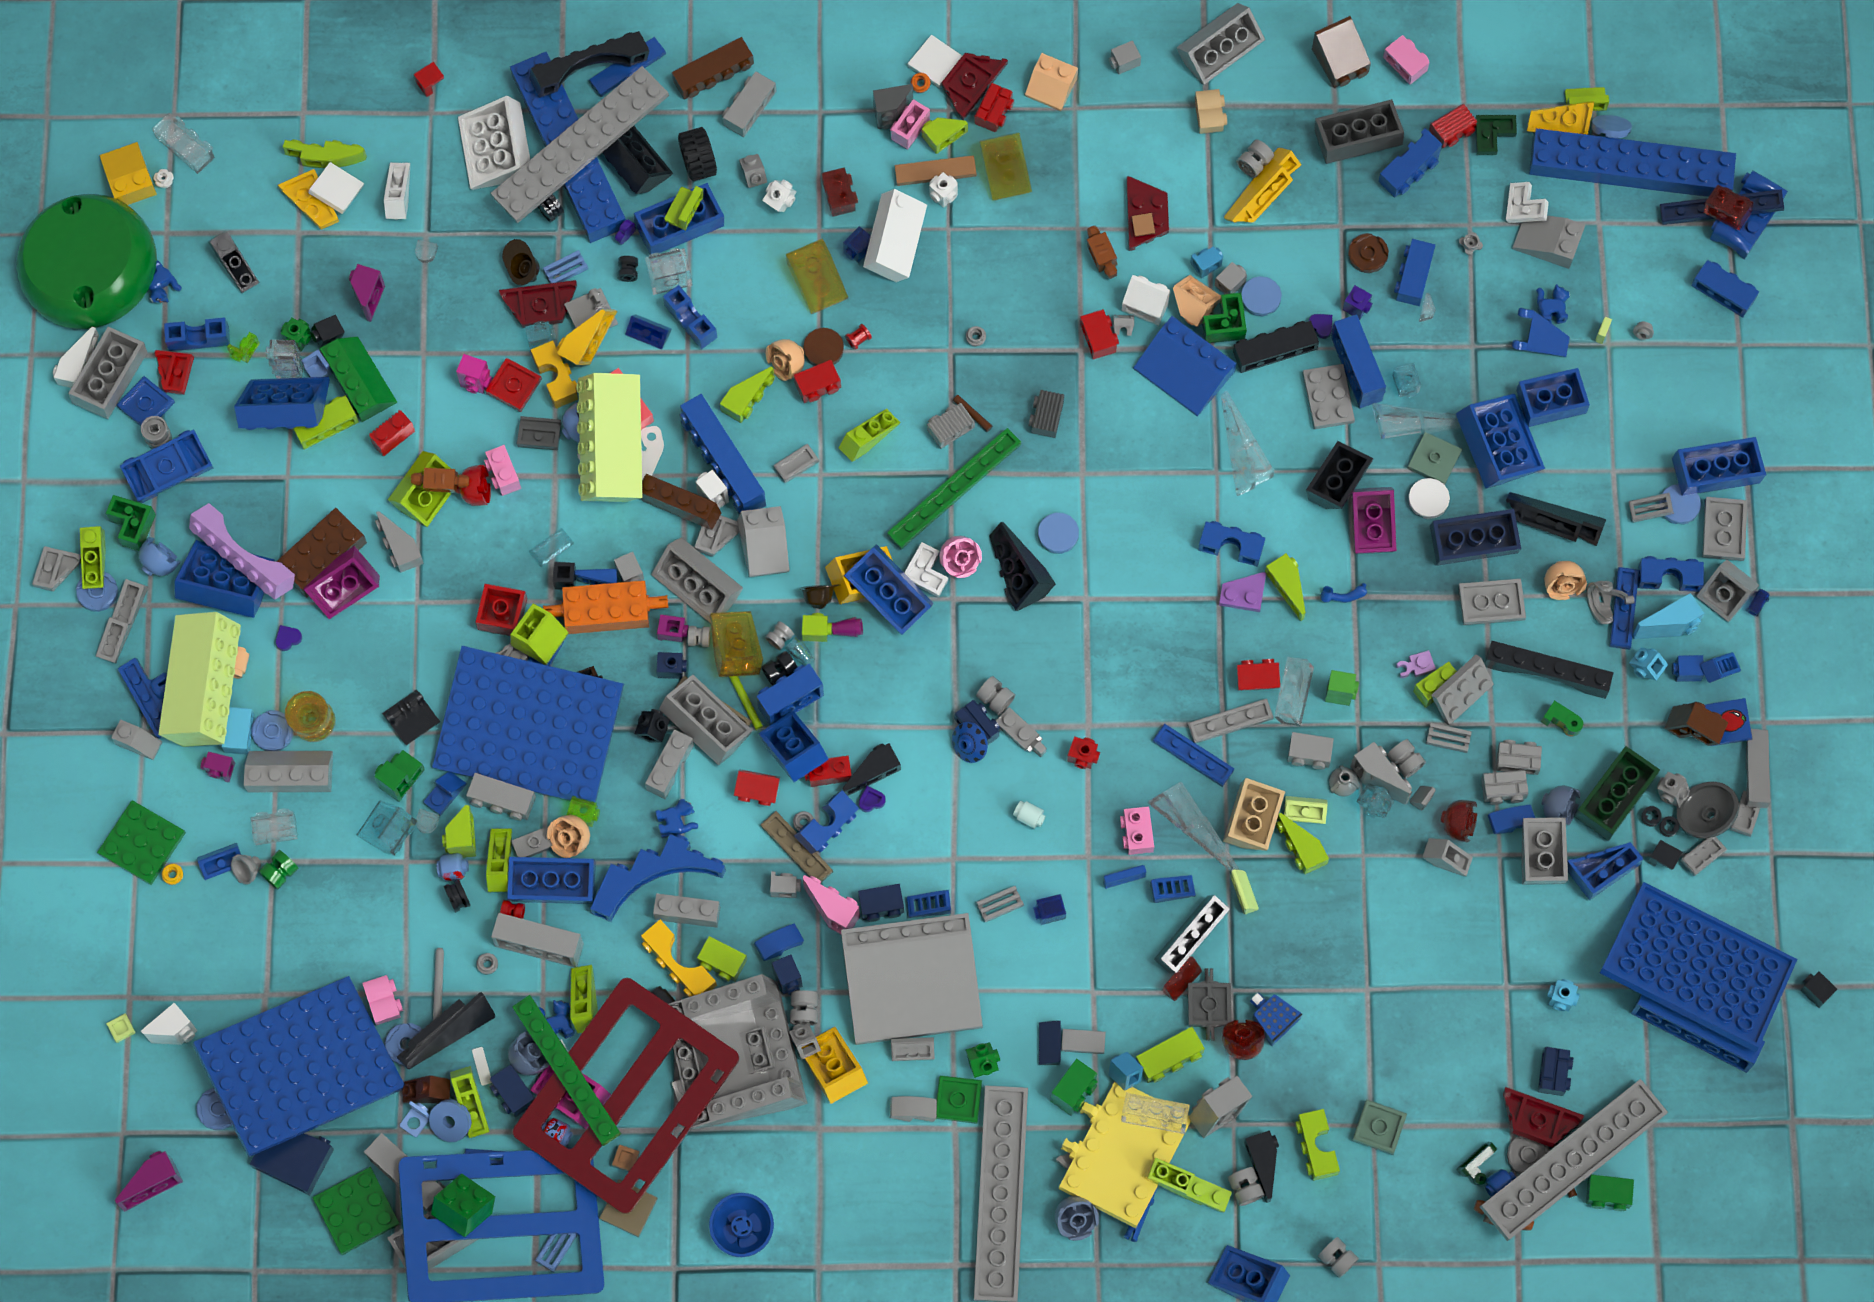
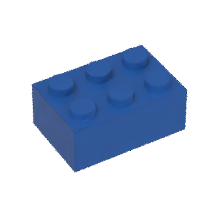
M1578 368L1519 381L1516 389L1528 427L1586 414L1590 406Z
M810 663L806 666L801 665L797 667L790 676H783L772 687H765L758 692L759 695L756 696L758 709L769 726L792 711L797 713L824 696L823 683Z
M794 711L758 733L767 750L793 782H796L829 760L820 742Z

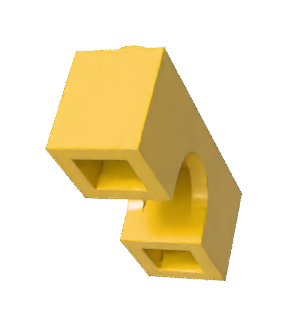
M552 340L531 349V354L540 374L547 371H553L558 374L554 381L546 384L548 393L557 409L578 400L576 390L577 383L575 380L571 381L569 376L572 374L568 363H563L562 356L557 354L560 348L555 346Z

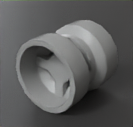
M778 621L773 632H769L765 638L773 647L782 650L785 646V641L790 640L794 633L787 625Z
M689 626L688 646L701 645L702 647H709L710 627L697 628L696 626Z

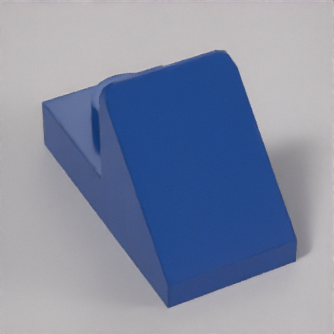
M448 772L435 781L436 787L424 800V804L439 816L444 813L467 785L465 781L452 772Z

